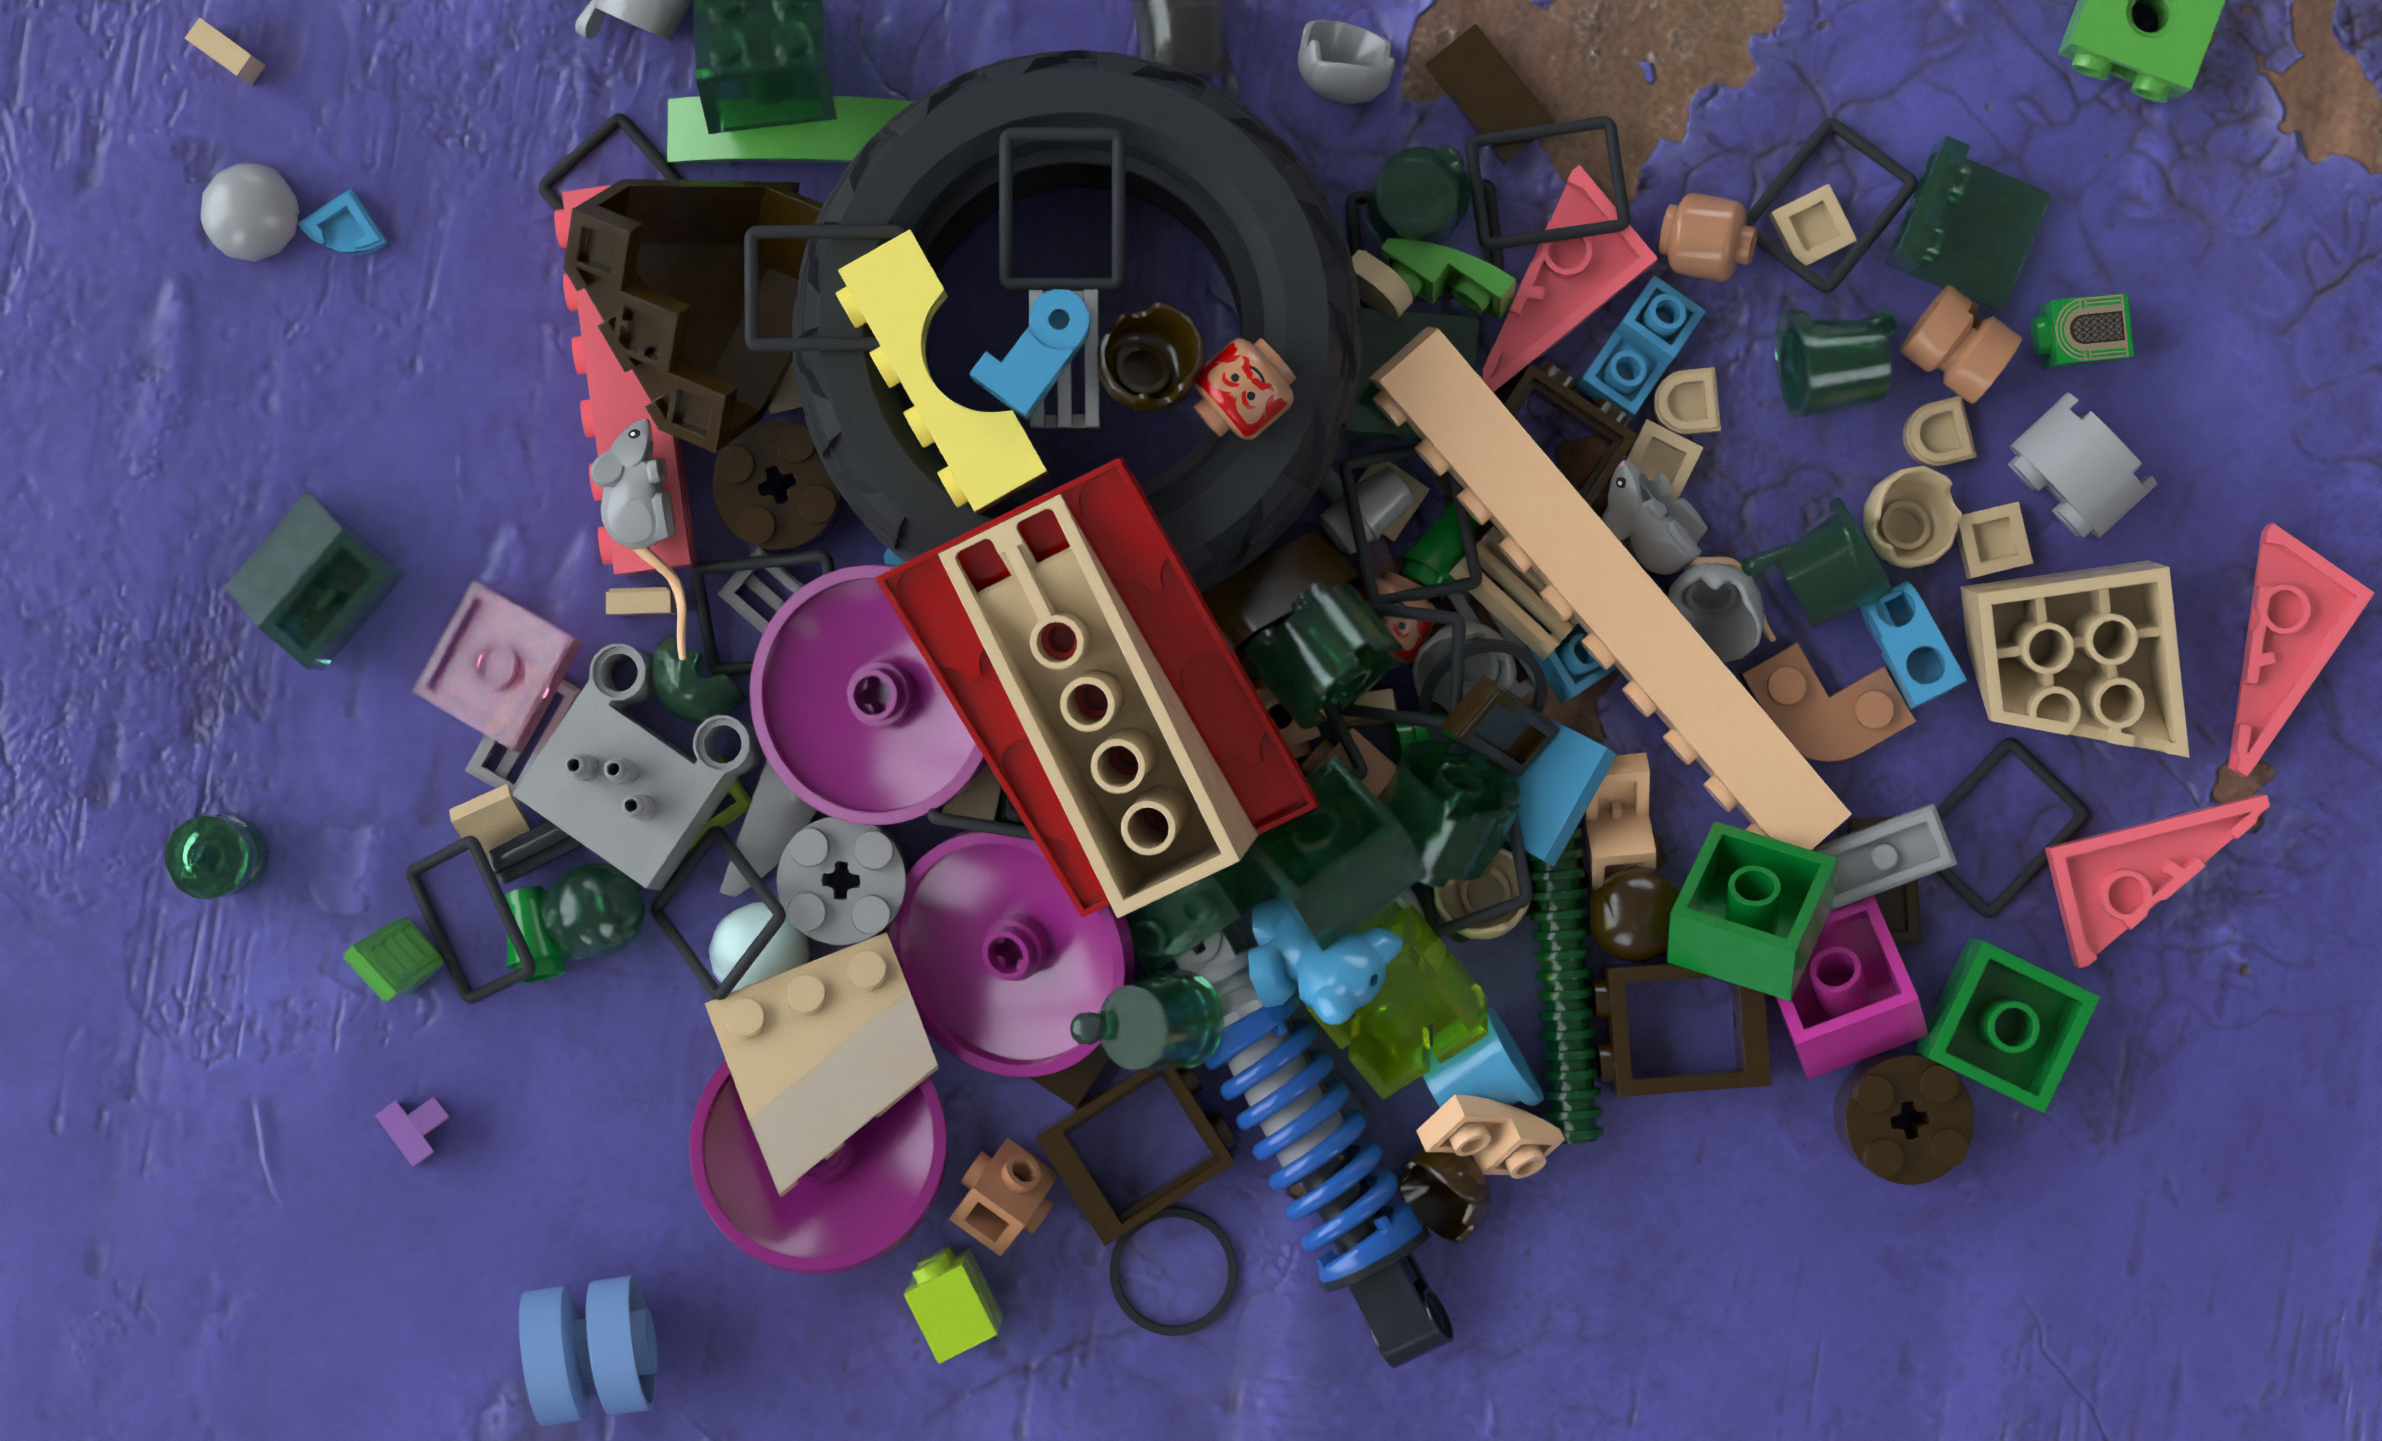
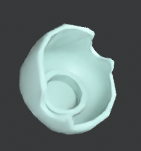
M754 902L736 909L725 916L717 925L708 950L713 974L721 983L773 916L763 902ZM787 915L783 925L731 993L808 962L810 949L807 935L794 927Z

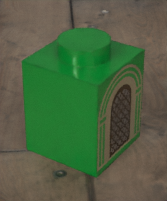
M2128 293L2050 300L2038 306L2039 317H2033L2031 320L2030 335L2032 349L2036 356L2042 355L2044 370L2120 363L2134 357Z

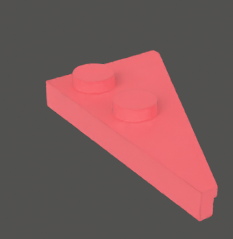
M1580 164L1572 170L1562 196L1545 230L1618 219L1616 207ZM1630 224L1621 232L1539 244L1480 375V378L1494 394L1656 264L1657 256Z
M2274 523L2267 524L2261 532L2228 768L2241 777L2249 776L2375 594Z
M2258 794L2045 847L2074 967L2082 968L2092 964L2097 959L2096 955L2126 929H2133L2147 917L2149 910L2161 900H2167L2205 867L2204 863L2232 839H2238L2255 825L2258 817L2270 808L2268 795Z

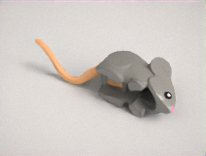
M644 418L624 429L611 448L595 459L591 466V478L595 485L604 487L601 517L607 533L617 543L632 549L669 582L677 605L678 655L680 660H685L687 603L684 589L676 572L650 549L660 541L675 535L676 528L671 494L669 491H662V481L668 478L665 458L652 459L654 447L650 420Z
M1623 460L1617 466L1610 480L1608 507L1603 514L1602 521L1619 541L1625 540L1631 555L1643 568L1657 574L1668 575L1679 572L1682 569L1687 570L1702 563L1712 564L1716 562L1738 569L1754 581L1746 568L1733 558L1698 557L1701 554V550L1697 547V543L1707 531V526L1686 499L1682 497L1674 501L1670 495L1673 489L1663 473L1657 475L1653 481H1649L1645 471L1629 460ZM1764 614L1762 631L1770 642H1774L1776 637Z

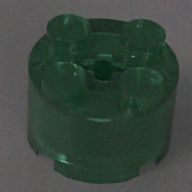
M1321 582L1310 586L1292 602L1291 609L1295 613L1278 628L1270 626L1261 631L1245 647V652L1252 659L1251 668L1301 729H1310L1327 721L1320 710L1331 703H1337L1342 710L1353 704L1370 690L1395 663L1387 652H1401L1403 646L1352 584L1341 583L1329 591Z
M1422 740L1414 742L1405 748L1375 814L1374 822L1369 831L1370 836L1375 842L1387 847L1398 858L1411 865L1413 876L1426 885L1444 887L1449 879L1466 881L1482 878L1493 869L1521 805V803L1517 804V799L1521 793L1519 785L1506 769L1477 751L1471 750L1468 759L1448 753L1452 743L1440 740Z

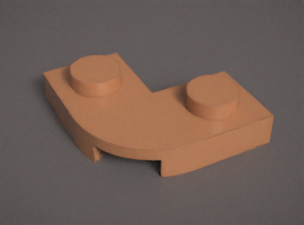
M1793 643L1739 674L1754 700L1799 753L1808 759L1831 762L1852 758L1916 722L1885 666L1873 670L1828 696L1799 644Z

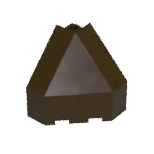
M621 179L572 209L563 268L577 291L585 288L604 321L598 325L602 335L624 372L633 370L651 400V403L645 407L658 430L716 453L763 418L793 361V352H757L751 350L746 344L744 238L748 229L753 226L815 225L824 204L798 194L800 182ZM758 239V338H792L794 301L797 300L799 272L809 239Z

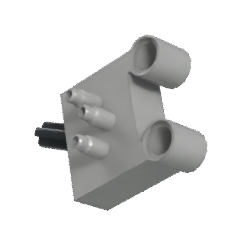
M611 644L603 647L591 662L590 680L512 793L514 797L549 821L488 852L487 857L497 880L501 884H508L586 846L646 889L662 890L737 778L751 772L759 764L763 750L758 741L754 726L728 715H716L706 719L698 727L693 738V750L697 758L696 760L624 710L627 705H640L649 701L656 694L661 681V671L657 661L649 653L626 644ZM632 658L638 668L637 679L629 689L619 691L613 681L614 670L622 660ZM735 729L741 738L740 753L733 761L722 763L716 754V742L724 731Z

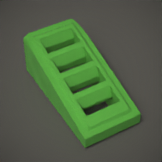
M405 917L385 925L352 945L343 954L345 956L343 959L383 1002H389L414 993L444 964L440 951L410 919Z

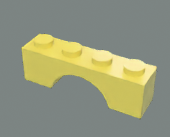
M910 229L838 270L846 287L835 293L855 328L865 323H868L880 347L869 353L888 387L892 388L901 382L914 406L903 413L922 447L925 448L935 442L948 466L937 473L957 508L969 502L974 512L979 515L1049 475L1013 410L1001 412L971 410L953 402L935 385L926 360V339L930 324L939 308L948 298V295Z

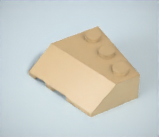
M2147 560L1960 587L1967 650L1990 721L2107 741L2108 743L2128 747L2134 746L2190 758L2170 567Z
M887 932L732 992L725 999H715L705 1003L748 1120L780 1198L798 1184L797 1180L823 1158L827 1160L845 1145L844 1141L873 1117H880L939 1068Z

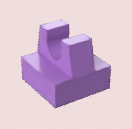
M434 1096L410 1114H407L399 1102L395 1100L374 1115L414 1168L436 1153L425 1139V1136L450 1118Z

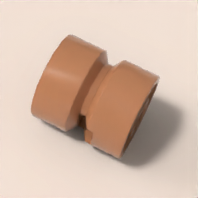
M1949 284L1938 294L1916 322L1902 343L1899 353L1926 372L1938 368L1942 370L1943 384L1964 400L1973 404L1986 392L2005 368L2020 345L2022 336L1994 316L1985 320L1979 319L1977 317L1978 304Z

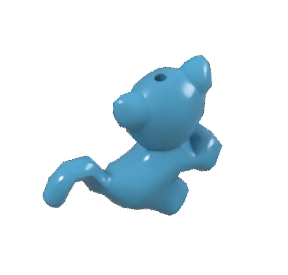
M1393 850L1386 853L1383 867L1387 876L1378 882H1355L1339 888L1313 885L1297 889L1285 897L1267 900L1252 906L1253 932L1259 946L1250 949L1248 952L1249 973L1256 993L1265 1008L1282 1005L1295 993L1298 986L1299 998L1309 1008L1313 1009L1323 1022L1334 1025L1342 1024L1350 1018L1355 1009L1363 1007L1373 1000L1386 979L1387 964L1401 952L1403 938L1387 929L1373 927L1364 932H1342V930L1349 922L1351 910L1365 906L1390 905L1408 890L1412 865L1402 851Z

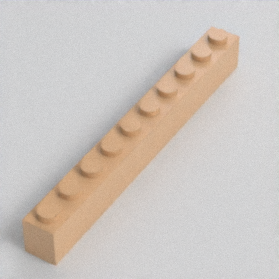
M1427 326L1369 377L1380 391L1372 398L1378 408L1396 427L1401 426L1405 421L1422 440L1414 447L1420 457L1438 476H1442L1447 470L1464 489L1456 496L1462 506L1480 525H1483L1489 519L1505 536V539L1498 544L1505 556L1521 573L1524 574L1530 568L1535 571L1547 585L1539 593L1547 605L1564 622L1572 616L1588 633L1581 640L1584 648L1605 670L1613 664L1629 681L1622 688L1626 697L1646 718L1654 712L1670 729L1663 736L1664 741L1686 765H1689L1695 759L1710 776L1703 783V786L1728 813L1735 807L1739 809L1751 823L1745 829L1746 831L1812 850L1852 815L1439 328Z

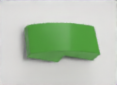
M1388 238L1381 247V262L1389 266L1405 281L1413 294V299L1418 295L1433 305L1444 289L1449 286L1452 288L1451 294L1466 309L1476 314H1482L1485 310L1498 320L1502 318L1513 303L1516 279L1475 256L1450 247L1411 239Z

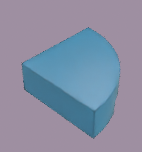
M351 188L297 223L315 242L343 254H368L390 245L357 193Z

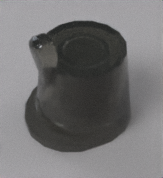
M1132 0L1141 59L1166 64L1194 74L1201 79L1221 77V89L1231 94L1237 100H1241L1240 90L1227 48L1229 0Z

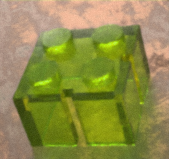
M1412 904L1377 926L1402 937L1403 946L1401 952L1387 964L1386 979L1380 991L1369 1004L1355 1009L1353 1012L1356 1015L1355 1018L1352 1019L1351 1015L1342 1024L1331 1025L1323 1022L1316 1012L1306 1005V1009L1340 1049L1349 1045V1060L1383 1100L1430 1071V1031L1426 1028L1433 1023V1055L1440 1064L1488 1035L1487 995L1441 939L1436 937L1432 928Z

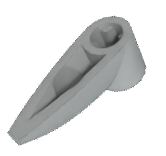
M766 760L736 843L738 849L761 878L779 863L782 853L797 832L808 826L817 809L795 795L782 782L768 760ZM730 860L719 892L736 897L751 886Z

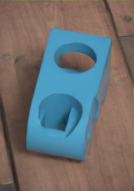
M1054 289L1043 293L1034 301L1030 310L1029 327L1004 360L1000 362L986 351L969 373L972 381L1024 420L1028 421L1083 347L1089 336L1090 319L1086 304L1077 294L1068 290Z
M1904 581L1860 603L1864 621L1881 649V656L1909 710L1915 709L1967 681L1923 600L1909 581Z

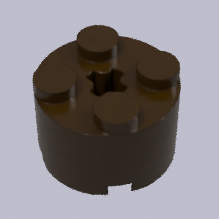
M783 420L756 423L727 444L717 455L712 480L715 505L728 528L746 542L770 551L781 553L796 552L821 542L838 522L846 500L830 479L807 427ZM778 471L787 478H795L796 485L787 489L789 500L781 503L773 495H766V488L773 484L772 475Z
M1887 1050L1863 1059L1847 1076L1834 1100L1833 1120L1840 1143L1856 1162L1886 1181L1902 1185L1928 1183L1944 1176L1954 1167L1960 1165L1968 1154V1147L1974 1131V1109L1969 1093L1951 1069L1920 1054L1907 1050ZM1903 1102L1906 1106L1915 1110V1118L1908 1120L1906 1130L1891 1123V1117L1901 1114V1103Z

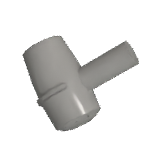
M1330 466L1325 478L1318 487V491L1331 503L1319 515L1320 526L1325 535L1340 552L1351 555L1356 552L1342 482L1338 473ZM1387 466L1355 485L1367 543L1378 541L1380 535L1415 502L1405 483Z

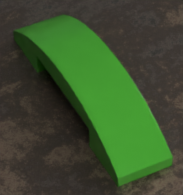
M770 94L668 99L667 163L694 165H732V162L851 163L865 143L890 119L914 102L866 97Z

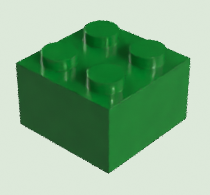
M1714 821L1670 913L1667 962L1791 1001L1832 909L1838 858Z
M1968 937L1926 1024L1928 1035L1919 1039L1914 1052L2045 1114L2100 996L1985 941Z

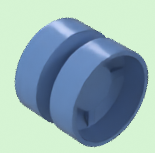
M635 1275L591 1281L586 1298V1318L583 1319L577 1301L568 1285L523 1292L519 1306V1337L522 1366L530 1405L535 1419L541 1427L585 1420L589 1410L591 1383L595 1384L599 1400L608 1416L653 1409L656 1393L655 1373L658 1370L657 1340L649 1309H646L641 1286Z

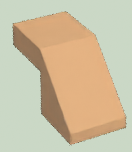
M1646 753L1617 755L1583 815L1591 894L1601 887L1603 882L1612 873L1634 865L1656 869V847L1649 818L1650 769Z

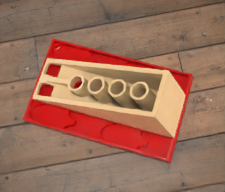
M1122 456L875 577L881 590L1081 918L1110 904L1116 917H1122L1239 862L1259 834L1319 806L1320 803L1274 719H1271L1175 545H1172L1135 475L1129 470Z

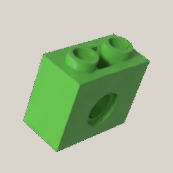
M2078 0L2057 55L2073 60L2071 68L2087 77L2107 80L2110 74L2133 83L2131 91L2142 98L2160 103L2168 102L2169 97L2176 100L2192 90L2226 0ZM2134 4H2144L2153 10L2157 18L2155 32H2143L2136 27L2131 16Z

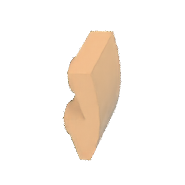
M1457 1094L1452 1096L1416 1130L1426 1152L1456 1153L1458 1156L1473 1155L1482 1174L1511 1175L1515 1179L1528 1177L1542 1169L1546 1164L1545 1158L1565 1140L1559 1128L1527 1111L1487 1098Z

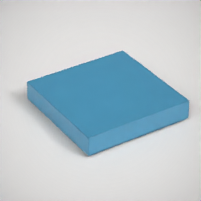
M1551 719L1560 728L1556 736L1522 775L1517 777L1511 772L1509 773L1513 784L1524 849L1529 854L1554 867L1617 754ZM1479 755L1465 780L1503 767L1484 755ZM1499 781L1455 797L1449 808L1450 810L1510 843Z

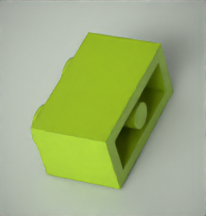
M947 1246L916 1263L918 1268L912 1271L913 1276L904 1292V1296L938 1364L998 1334L1003 1314L970 1248L955 1255L951 1246Z

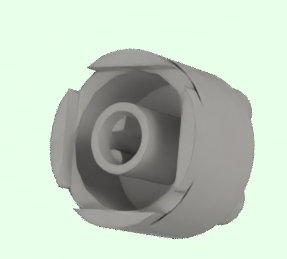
M2067 392L2010 445L2016 457L2007 465L2033 492L2035 490L2039 492L2044 486L2060 502L2051 511L2076 537L2079 538L2081 536L2085 538L2091 532L2100 539L2158 484L2152 475L2144 476L2141 480H2138L2133 473L2143 465L2139 459L2092 411L2086 416L2083 414L2079 417L2075 415L2070 409L2079 400Z
M827 817L815 821L797 832L784 849L777 869L778 897L791 924L814 940L832 945L856 944L883 931L897 916L905 898L906 875L910 871L908 857L898 840L882 825L856 824L834 817ZM841 861L848 863L849 873L860 876V885L848 889L847 897L839 895L840 890L837 885L829 884V873L839 870Z

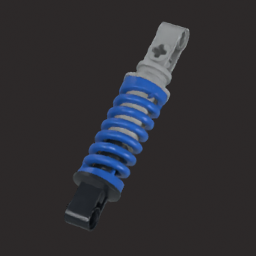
M1212 875L1145 905L1144 907L1152 916L1169 952L1172 954L1185 978L1179 985L1183 996L1193 998V1004L1199 1010L1198 1013L1201 1018L1186 1032V1035L1190 1041L1194 1042L1207 1068L1217 1070L1224 1066H1229L1234 1077L1222 1084L1220 1093L1228 1101L1245 1096L1250 1108L1237 1116V1125L1243 1131H1249L1257 1126H1261L1266 1136L1265 1139L1254 1145L1252 1153L1259 1161H1265L1276 1156L1282 1166L1281 1170L1269 1177L1270 1187L1272 1190L1280 1192L1301 1182L1307 1193L1286 1206L1285 1215L1287 1219L1297 1222L1317 1212L1323 1223L1318 1228L1303 1235L1301 1238L1303 1249L1307 1252H1314L1331 1242L1334 1243L1333 1245L1337 1251L1336 1255L1331 1250L1316 1259L1320 1266L1318 1269V1277L1320 1279L1318 1284L1322 1291L1328 1293L1349 1287L1370 1326L1379 1352L1393 1368L1404 1365L1452 1342L1454 1332L1449 1316L1438 1296L1431 1290L1412 1254L1414 1250L1428 1240L1431 1234L1427 1226L1421 1224L1411 1204L1400 1200L1389 1201L1398 1189V1179L1395 1173L1389 1170H1373L1382 1158V1149L1379 1143L1370 1139L1355 1141L1364 1131L1366 1119L1362 1112L1355 1109L1339 1111L1349 1098L1350 1089L1346 1082L1339 1079L1323 1081L1333 1068L1331 1053L1324 1049L1307 1051V1048L1317 1037L1315 1023L1308 1019L1291 1021L1290 1016L1300 1010V998L1297 989L1282 1005L1264 1007L1250 979L1248 962L1249 950L1259 945L1258 943L1253 945L1247 944ZM1206 923L1211 933L1206 937L1200 936L1195 939L1189 928L1194 924L1201 925Z

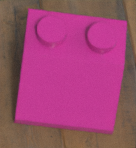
M1874 895L1830 911L1791 1001L1775 997L1807 1080L1928 1035L1919 998Z

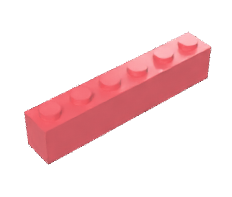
M611 185L562 192L564 209L555 210L554 212L556 235L561 249L567 247L572 209ZM567 273L563 274V287L569 312L578 311L581 336L572 337L574 365L578 375L587 374L590 399L581 400L580 403L586 438L595 437L599 457L611 448L624 429L638 420L644 418L650 420L654 445L652 459L665 458L668 478L662 481V491H669L671 494L676 528L675 535L660 541L650 549L673 570L692 568L698 563L681 439L658 430L645 407L651 403V400L633 370L624 372L602 335L598 325L604 321L585 288L577 291ZM590 463L589 476L593 498L595 501H602L604 487L595 485L591 478V466L593 463ZM604 526L598 527L601 559L604 565L613 564L614 575L626 577L658 572L641 559L632 549L617 543L607 533Z

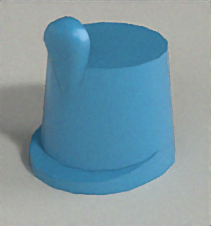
M1489 1006L1417 1057L1422 1076L1440 1108L1455 1094L1487 1098L1509 1105L1522 1101L1526 1105L1535 1106L1544 1100L1540 1084L1526 1056L1504 1022Z

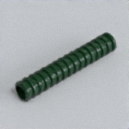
M1581 828L1575 829L1554 867L1528 852L1526 853L1527 861H1533L1534 871H1530L1529 876L1530 881H1535V891H1532L1533 897L1531 901H1536L1537 910L1532 911L1530 914L1531 920L1538 923V930L1532 932V940L1539 941V950L1534 951L1533 956L1534 960L1540 961L1541 970L1535 971V980L1542 981V990L1536 992L1537 1000L1543 1001L1544 1010L1538 1011V1019L1545 1021V1029L1539 1031V1039L1546 1041L1547 1049L1541 1051V1059L1548 1061V1069L1542 1071V1079L1549 1081L1550 1088L1543 1091L1544 1099L1551 1102V1109L1545 1111V1119L1552 1121V1125L1561 1130L1565 1139L1561 1144L1593 1142L1604 1136V1128L1597 1126V1118L1603 1115L1602 1108L1595 1104V1098L1601 1096V1088L1594 1086V1078L1600 1076V1071L1592 1063V1058L1598 1056V1048L1591 1046V1038L1597 1036V1029L1590 1027L1589 1018L1595 1016V1008L1588 1007V998L1594 996V989L1587 987L1586 978L1592 977L1593 974L1592 968L1585 966V958L1591 957V949L1584 947L1583 939L1589 937L1590 933L1589 928L1582 925V918L1588 917V909L1581 907V898L1587 896L1586 888H1580L1579 878L1585 877V869L1578 868V858L1584 857V850L1577 848L1576 838L1582 837Z

